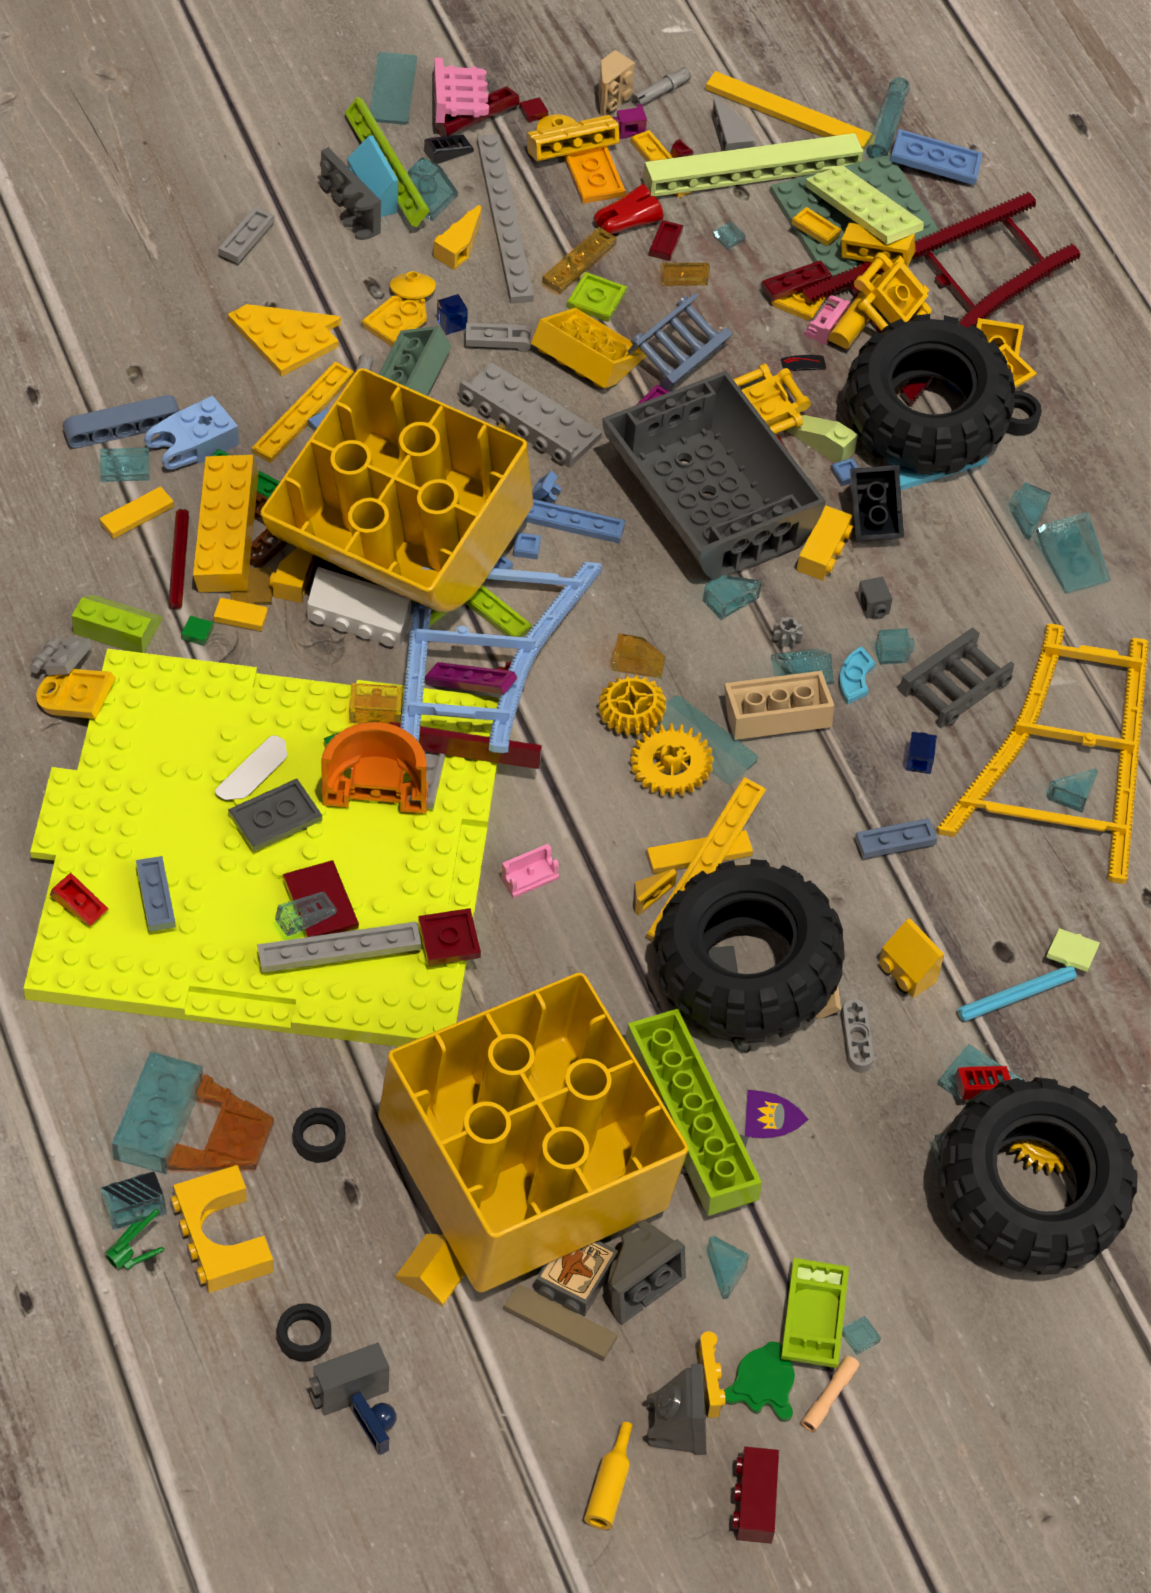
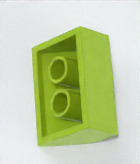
M96 595L82 597L72 614L73 634L126 651L145 653L162 621L161 615Z

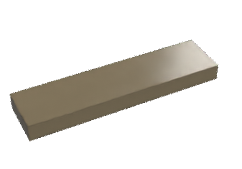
M518 1283L504 1305V1310L602 1361L605 1360L617 1340L618 1334Z

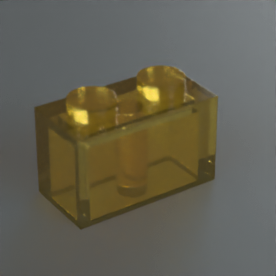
M352 683L349 723H401L403 686Z

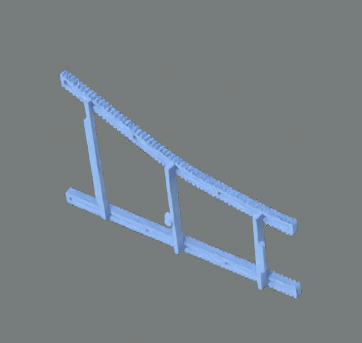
M584 562L572 578L559 577L556 573L493 568L486 579L566 585L559 592L557 598L552 601V604L548 606V609L543 612L541 618L536 621V624L534 623L526 638L469 633V628L465 626L456 627V632L429 630L431 609L413 601L401 728L409 732L419 742L421 714L493 720L489 751L498 753L508 752L514 717L534 659H536L539 650L548 640L550 634L555 631L557 625L564 620V617L575 606L577 600H580L582 594L591 586L593 580L595 581L597 575L602 572V565L600 563ZM422 567V569L434 570L433 568ZM428 641L518 649L508 670L514 671L517 679L504 695H500L497 709L422 703Z

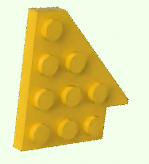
M246 304L228 313V321L281 377L339 347V340L330 330L341 325L340 316Z

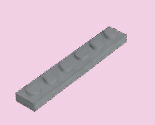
M417 922L257 944L261 972L264 973L421 950V940Z

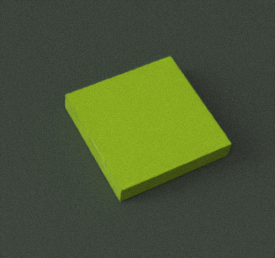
M585 272L569 297L567 308H577L587 315L609 322L625 296L627 286Z

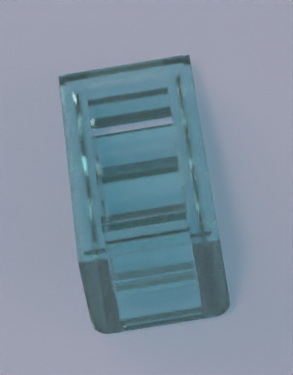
M320 892L278 905L275 920L285 935L290 936L336 914L337 909L325 892ZM317 903L322 907L321 910L317 907Z

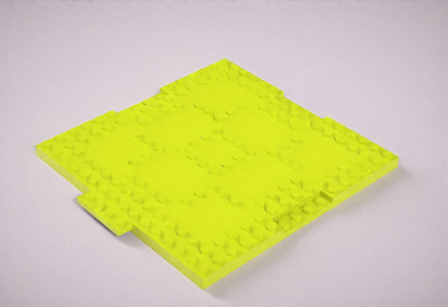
M107 649L102 671L112 672L115 680L96 719L90 718L78 769L51 767L30 850L31 858L54 860L55 862L23 988L25 1000L400 1047L457 1023L467 960L428 966L418 924V916L471 908L474 920L498 763L446 755L434 809H427L426 814L400 812V803L350 799L349 807L323 805L321 758L326 748L324 738L360 723H401L404 685L357 680L355 686L257 673V667ZM424 688L422 703L497 709L500 697ZM421 714L420 726L490 737L493 720ZM278 736L285 740L287 757L248 796L241 799L225 800L216 794L217 787L269 737ZM352 766L342 773L346 778L351 779ZM405 772L404 783H408L412 779ZM297 778L321 812L322 821L253 852L228 815V809ZM162 856L176 927L149 932L136 860ZM333 860L359 922V928L350 931L417 922L421 950L261 972L257 944L306 938L283 880V874ZM70 872L109 908L90 927L50 896L52 888Z

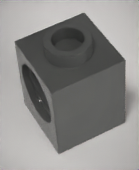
M883 576L860 581L857 598L866 619L889 614L893 598Z

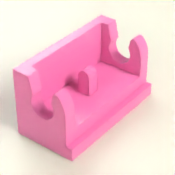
M830 296L828 300L835 303L837 307L826 303L816 319L810 321L808 324L809 328L805 330L804 335L827 345L829 343V334L847 311L851 301Z
M549 844L502 863L501 880L513 898L559 879V863L557 859L552 860V849Z

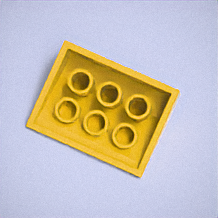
M577 308L540 319L531 344L536 346L541 353L551 355L556 358L559 364L569 366L575 370L576 374L589 378L600 388L616 385L646 357L640 348L629 355L627 351L633 345L630 342L631 340Z

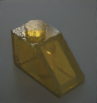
M618 633L612 671L662 679L665 655L643 637Z

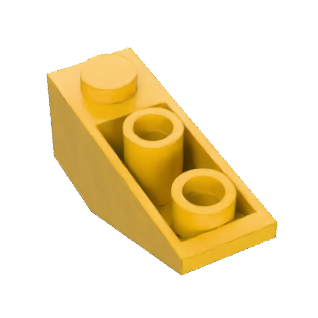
M480 205L466 212L464 217L458 222L453 223L442 235H438L433 242V257L453 270L470 257L481 225L482 207Z

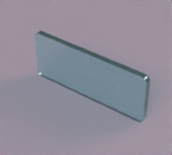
M380 52L378 54L370 112L376 122L408 124L417 56Z
M676 695L666 703V713L663 715L662 723H658L656 730L659 732V726L662 724L665 731H668L670 723H673L675 731H678L680 725L683 724L684 733H687L690 727H692V737H695L700 732V742L707 739V748H712L711 756L714 757L712 773L726 784H733L757 762V754L740 741L734 740L732 735L681 696Z

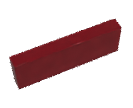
M819 260L763 280L761 287L773 302L801 292L803 288H810L811 285L814 286V283L818 285V282L822 283V280L826 281V278L830 280L832 274L823 262Z

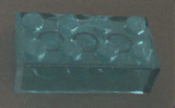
M150 1052L112 1142L114 1160L167 1174L204 1083L203 1066Z

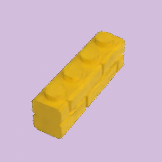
M610 115L582 120L579 123L573 122L527 132L528 153L536 161L619 144L620 142L618 122Z

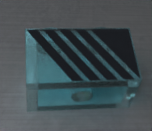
M155 1171L100 1187L103 1205L113 1230L143 1221L155 1209L159 1210L156 1216L167 1213L164 1194Z

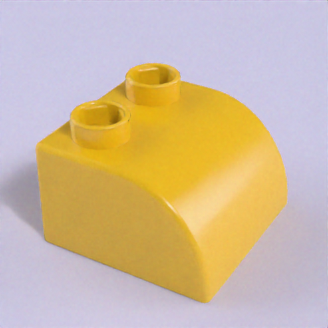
M360 368L354 373L261 509V516L267 529L275 537L434 611L450 612L465 604L481 587L533 507L527 442L521 437L365 368ZM422 567L433 568L434 570L422 569Z

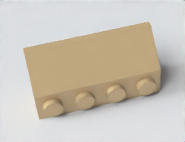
M822 671L724 683L728 722L734 740L832 727L835 706Z

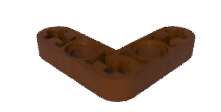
M257 492L254 519L265 525L261 516V509L269 498ZM266 528L252 542L250 565L253 567L265 565L287 542L279 539L276 543H268L266 540L269 537L275 536Z

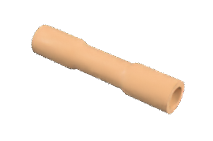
M845 1356L836 1369L831 1381L819 1399L813 1403L801 1421L802 1426L806 1430L816 1432L839 1393L849 1383L859 1368L860 1364L855 1358Z

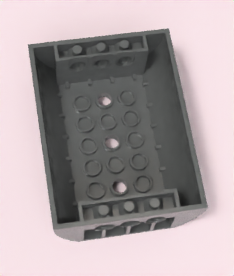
M727 371L720 372L602 418V426L606 438L705 574L713 580H719L799 547L812 532L822 515L826 500ZM684 459L690 462L685 464L681 463L679 460ZM704 492H709V493H713L714 495H713V496H706V495H704L703 493H704Z

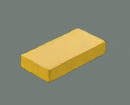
M805 207L792 218V225L825 246H828L841 235V228L808 207Z
M220 598L214 614V622L262 631L268 615V607Z

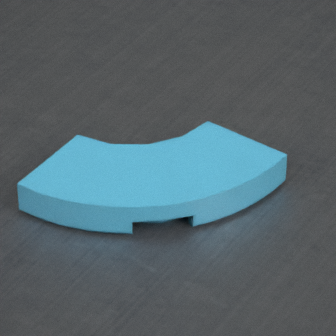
M862 646L848 655L840 671L839 688L847 705L867 696L869 692L865 683V677L875 668L876 663Z

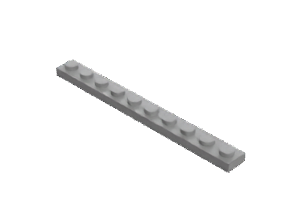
M499 134L477 136V145L510 303L533 302L534 294Z

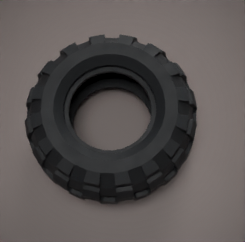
M930 314L915 315L909 322L899 319L888 324L881 333L877 332L860 348L859 355L852 361L848 373L845 402L848 406V418L855 433H858L859 438L862 437L863 445L876 458L882 456L885 458L888 466L899 465L900 470L905 467L916 470V474L932 475L934 471H945V475L959 472L968 463L971 466L992 451L994 444L997 445L1003 439L1013 414L1015 383L1011 370L1007 368L1005 356L994 341H987V336L982 330L974 325L968 328L959 324L958 318L944 315L943 320L930 319ZM936 377L954 385L963 395L965 402L957 409L948 413L925 414L906 406L898 398L895 390L899 385L913 378Z
M751 859L750 864L735 865L734 860L720 863L716 867V871L709 874L701 871L685 884V890H678L663 910V919L656 926L653 941L655 969L659 977L660 988L668 1002L672 1006H677L684 1019L700 1030L704 1027L709 1029L712 1036L731 1041L732 1037L746 1038L747 1043L764 1042L766 1036L778 1034L780 1038L798 1030L800 1023L804 1020L810 1022L827 1005L829 995H833L837 990L842 977L843 960L845 959L843 928L838 913L833 908H830L829 899L810 880L805 882L804 877L794 869L782 865L780 869L770 866L767 860ZM747 927L772 931L782 937L790 946L787 955L777 965L763 972L753 974L728 971L716 964L708 955L710 948L720 937L733 930Z
M1034 1077L1032 1081L1025 1082L1024 1079L1015 1078L999 1082L994 1088L978 1093L967 1102L951 1123L942 1141L938 1155L940 1170L937 1175L939 1194L947 1203L948 1211L946 1214L956 1231H963L971 1241L969 1246L983 1257L988 1254L1001 1261L1000 1265L1002 1267L1020 1273L1023 1269H1029L1038 1275L1059 1274L1064 1269H1077L1093 1261L1095 1257L1112 1244L1126 1226L1133 1211V1198L1137 1193L1138 1174L1132 1165L1134 1153L1125 1133L1121 1134L1116 1127L1117 1119L1106 1106L1099 1107L1088 1098L1089 1093L1074 1085L1070 1088L1058 1085V1080ZM1027 1140L1045 1144L1056 1150L1067 1161L1075 1178L1076 1195L1073 1205L1058 1211L1046 1212L1029 1208L1018 1202L1010 1195L1001 1182L997 1168L998 1151L1010 1143Z

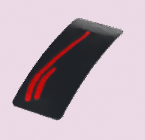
M796 355L781 358L783 369L788 368L790 371L798 369H826L824 356Z

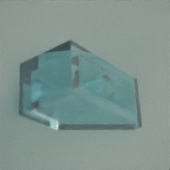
M1024 482L1020 491L1016 489L1011 503L1014 504L1013 517L1025 539L1030 540L1048 507L1051 492Z
M723 575L716 580L709 581L705 585L703 602L722 620L759 599L761 582L755 579Z

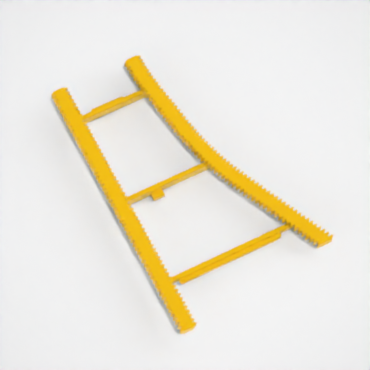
M1051 623L1046 624L1041 653L1024 705L1015 721V725H1013L999 750L997 749L989 763L979 772V776L974 779V782L966 789L963 796L961 795L955 806L953 805V809L948 812L945 819L937 826L936 832L939 835L955 837L959 830H961V827L969 820V817L974 814V810L977 807L984 808L987 812L1090 830H1112L1107 880L1113 883L1124 884L1127 883L1149 641L1132 638L1129 643L1128 656H1122L1116 650L1081 645L1079 648L1063 646L1062 641L1065 627ZM1059 656L1128 667L1121 739L1036 724L1043 708ZM1030 734L1079 742L1083 746L1095 747L1096 745L1120 749L1113 823L984 801V799L1020 754Z

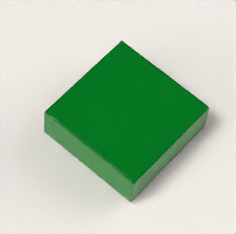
M190 615L181 633V639L205 646L214 628V623Z

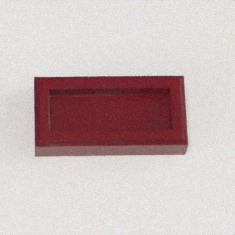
M662 220L650 247L649 256L671 261L684 225Z

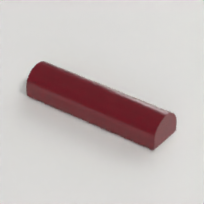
M503 87L488 94V102L486 103L489 105L488 115L474 117V115L451 116V114H445L444 123H436L434 118L435 128L441 137L453 135L518 106L520 103L519 95L509 87Z

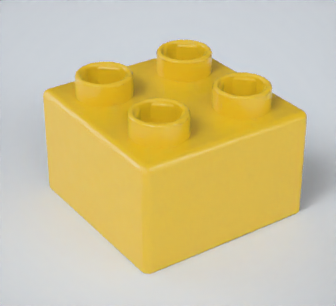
M572 974L397 1047L388 1054L378 1113L379 1119L470 1283L477 1292L481 1293L642 1220L659 1214L669 1207L688 1152V1145L585 974Z

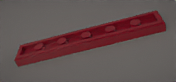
M389 722V724L401 728V723ZM420 726L419 743L425 752L441 753L539 769L542 745L509 740L508 752L498 753L489 751L490 737Z

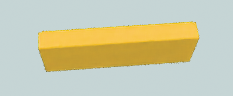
M160 486L99 518V522L114 539L173 508L174 501Z

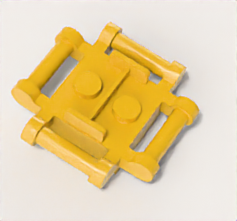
M879 252L875 255L873 263L864 274L858 276L854 281V286L866 294L856 306L861 311L864 310L881 331L888 324L872 307L871 302L890 323L899 319L908 322L916 311V315L931 314L932 310L925 302V299L928 297L929 288L925 284L922 285L904 264L905 260L901 255L891 261L884 253ZM882 268L885 272L871 284V278Z
M764 363L758 366V369L733 379L740 387L762 377L763 381L742 389V392L774 434L793 426L797 428L803 425L800 412L807 410L811 406V401L802 394L792 379L793 375L788 368L782 369L777 375L772 376L769 367ZM782 384L786 385L796 400L795 403H790L788 394L782 387Z

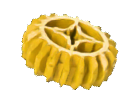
M627 674L625 679L617 677L615 683L609 681L607 688H603L598 700L599 714L603 724H607L609 730L615 729L617 735L625 732L627 737L630 733H635L638 737L642 731L648 734L651 727L656 730L658 723H662L663 715L666 713V697L661 687H657L655 681L649 682L647 676L639 679L637 674L634 678H630Z

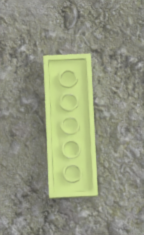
M843 165L835 166L830 170L806 178V187L886 244L923 230V221Z

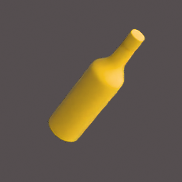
M622 1422L615 1446L603 1456L584 1517L585 1522L594 1528L608 1530L612 1528L630 1468V1461L626 1450L633 1425L629 1422Z

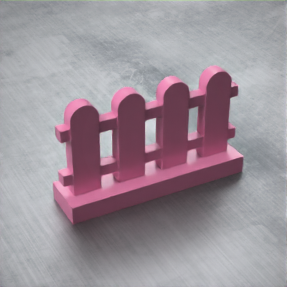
M434 57L433 82L436 123H444L445 114H451V116L474 115V117L489 114V105L486 104L488 102V93H486L488 83L484 81L487 75L486 70L471 66V68H458L453 65L444 67L443 58Z

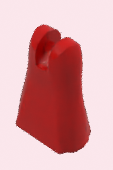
M641 184L616 202L597 211L593 220L599 227H602L601 229L605 235H612L632 227L661 221L664 215L660 202L655 196H651L650 190L644 184Z

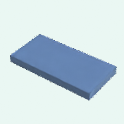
M898 129L890 161L975 185L983 153Z

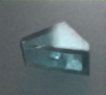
M1094 768L1051 781L1046 795L1047 799L1082 813L1094 787L1098 774L1097 769Z
M715 1236L709 1237L707 1252L722 1299H727L745 1272L750 1255Z

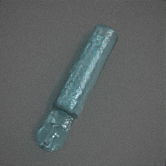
M896 77L889 83V93L884 98L866 150L867 155L871 159L888 156L905 106L904 99L910 91V83L903 77Z

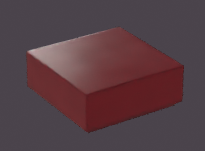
M540 97L523 101L519 104V109L527 122L536 121L548 116V110Z

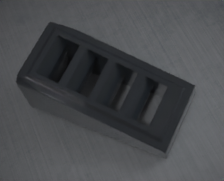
M464 134L433 137L424 140V151L434 165L474 152V148Z

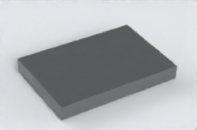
M297 778L228 809V815L253 852L322 821L321 812Z

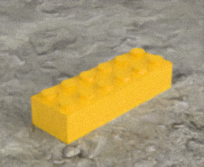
M254 455L205 457L193 577L199 593L247 591L259 475Z

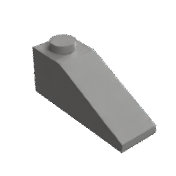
M714 97L712 116L722 150L729 151L755 147V135L751 134L749 125L719 97Z

